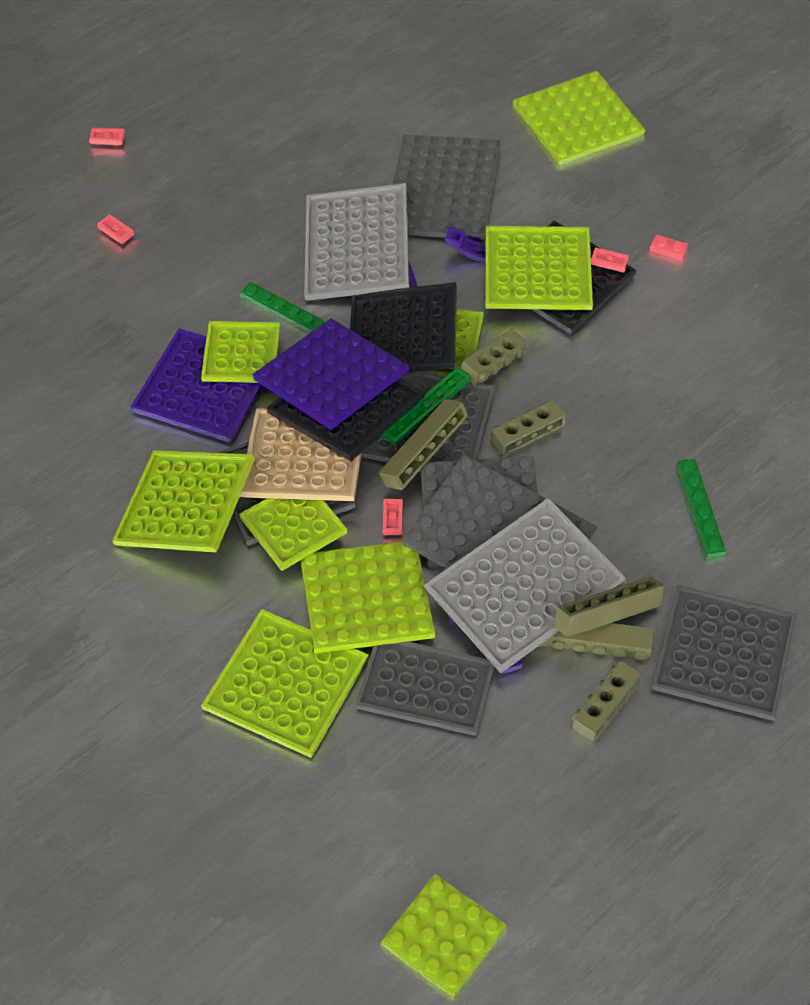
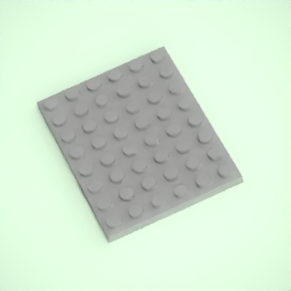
M406 183L306 195L304 287L306 301L409 287Z
M547 498L427 582L425 589L494 667L502 673L558 632L554 628L557 606L619 587L626 583V578L562 511Z

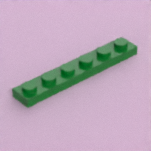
M249 282L240 292L241 298L307 333H311L326 322L252 282Z
M457 367L424 395V399L381 436L396 446L422 424L444 399H451L471 382V376Z
M696 459L677 461L676 467L706 559L726 556V549Z

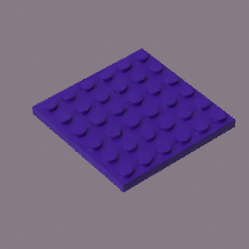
M330 318L253 373V379L332 430L409 371V365Z
M178 328L130 406L131 411L231 443L263 385L253 382L202 381L201 375L207 336Z

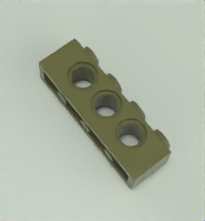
M510 329L464 359L460 369L471 376L470 383L474 386L479 382L483 383L491 374L498 373L503 366H508L515 358H520L525 353L527 341L513 329Z
M554 399L544 402L539 407L528 410L523 415L494 427L491 430V443L503 457L565 426L566 414Z
M622 661L617 666L613 665L610 668L605 681L601 680L598 683L597 691L586 698L585 706L581 710L577 709L572 717V720H574L572 729L594 742L640 683L641 673ZM606 698V699H608L609 701L606 702V701H603V700H601V699ZM590 713H595L598 716H591Z

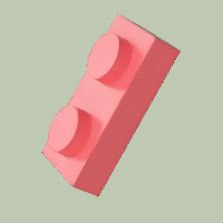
M92 128L89 138L90 144L123 145L125 131L124 129Z
M110 214L97 224L98 229L120 244H123L134 235L131 228Z
M656 234L650 246V251L683 261L689 244Z
M595 247L591 258V265L624 272L629 255Z
M403 499L383 500V535H402Z

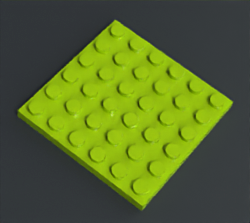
M598 71L513 100V106L558 165L645 135L643 126Z
M486 226L485 309L592 310L589 227Z
M153 450L112 542L115 546L217 552L255 461L254 456L251 454Z
M402 542L314 552L300 560L314 653L435 638L419 553L406 547Z
M261 609L201 706L205 711L312 758L368 661L369 655L357 649L314 653L310 629Z

